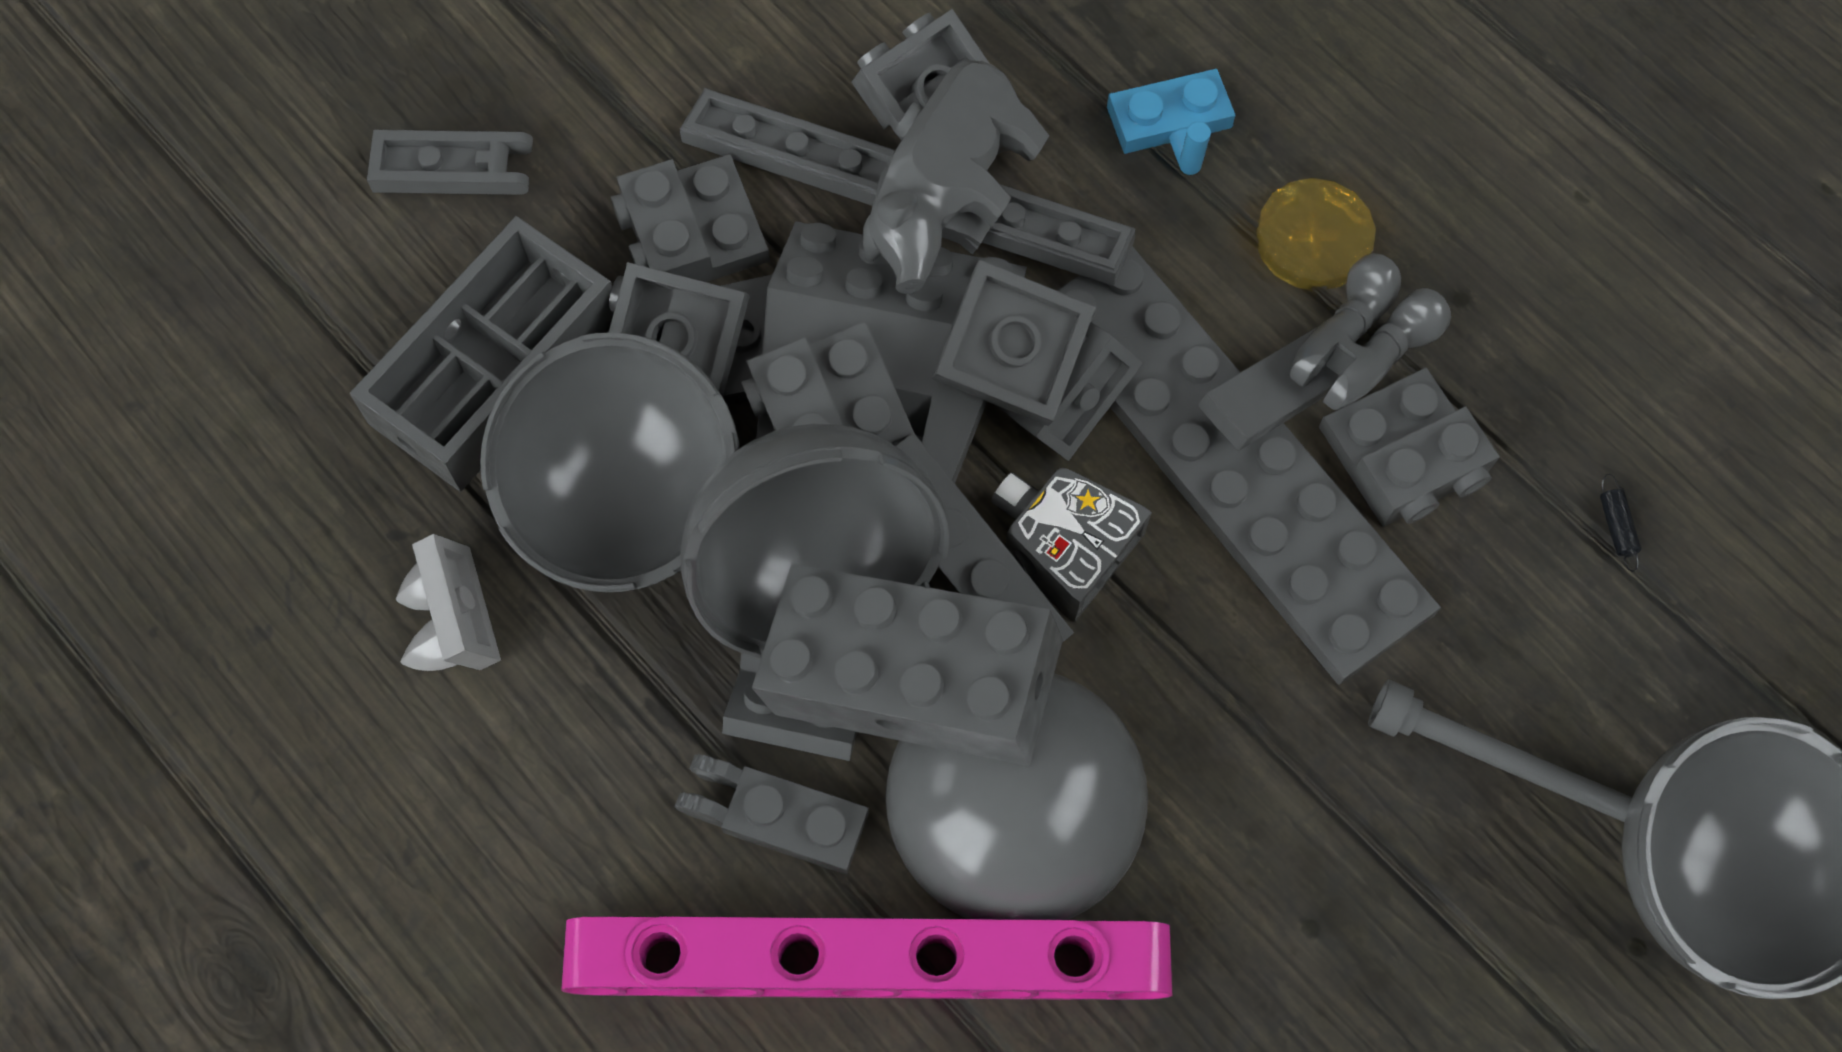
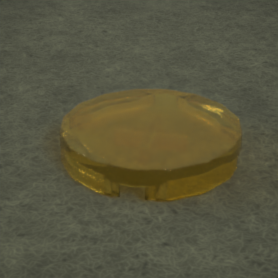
M1309 178L1290 182L1272 193L1258 218L1256 232L1259 243L1257 247L1262 261L1276 277L1297 288L1311 290L1312 286H1327L1326 289H1332L1346 284L1350 268L1363 256L1372 253L1376 228L1369 208L1355 192L1334 181Z

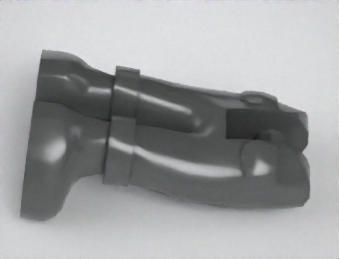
M1375 253L1365 255L1348 272L1346 282L1347 302L1343 303L1334 316L1320 324L1303 342L1293 361L1290 377L1304 388L1326 365L1339 376L1324 398L1323 403L1333 410L1348 406L1374 388L1408 348L1424 346L1439 339L1450 325V307L1445 298L1438 292L1428 288L1417 289L1402 300L1392 312L1387 323L1382 325L1365 345L1356 344V340L1367 332L1372 323L1378 321L1390 309L1398 296L1401 286L1400 271L1391 259Z

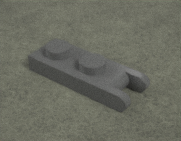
M373 130L367 182L373 193L522 195L528 192L529 177L523 173L507 172L508 154H529L532 152L533 137L524 132Z

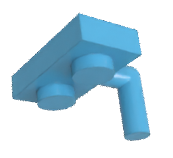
M1217 69L1111 93L1108 96L1107 109L1124 154L1171 143L1179 167L1187 175H1194L1200 171L1211 133L1232 128L1236 116Z

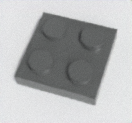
M979 259L932 379L1049 426L1055 419L1096 307Z

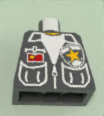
M1059 468L1040 491L1012 472L1003 480L991 500L992 504L1015 520L1007 532L1005 547L1041 591L1074 622H1076L1145 535L1152 514L1144 506L1067 468Z

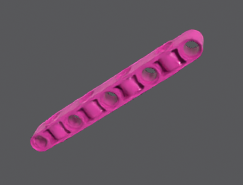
M577 917L566 921L561 991L579 995L674 997L1162 999L1172 996L1170 926L1165 923L1146 921ZM663 941H671L680 946V958L673 969L660 974L647 970V954L654 945ZM805 942L815 947L819 953L818 961L814 968L800 975L791 974L784 970L781 966V958L786 948L793 943ZM933 943L945 945L952 951L956 964L945 975L934 976L927 974L917 963V955L923 947ZM1067 944L1079 946L1089 957V972L1079 977L1067 976L1059 970L1055 963V950Z

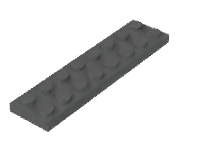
M1133 246L1114 286L1080 275L1056 290L1095 306L1091 322L1113 336L1143 362L1142 366L1110 408L1338 685L1342 684L1436 615L1441 609L1438 603L1284 423L1238 451L1198 407V404L1207 392L1236 376L1240 371Z

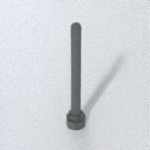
M1388 679L1381 688L1369 717V727L1392 737L1398 732L1409 736L1413 731L1625 822L1633 797L1423 708V700L1413 697L1414 690Z

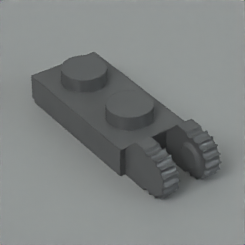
M700 754L694 755L689 768L691 772L696 773L698 777L706 781L716 782L736 790L729 808L695 793L680 792L674 808H677L676 810L722 828L725 834L842 874H848L869 814L868 807L746 766L741 770L719 759Z

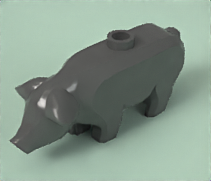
M964 60L952 67L923 108L913 101L894 130L903 140L880 175L872 211L863 227V247L867 261H874L881 255L887 260L897 277L895 288L900 293H914L924 286L938 256L942 238L960 244L973 255L990 227L998 220L1011 199V196L987 172L996 155L1011 150L1030 162V160L1036 158L1049 137L1032 112L1022 105L1006 75L992 64L983 61Z

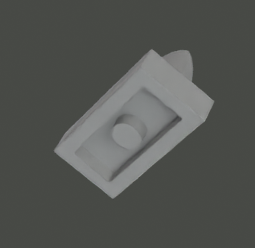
M431 534L412 544L417 563L404 578L396 600L398 603L411 609L430 610L432 620L427 622L413 637L400 661L402 665L422 671L443 670L456 665L482 670L501 661L470 547L435 534Z

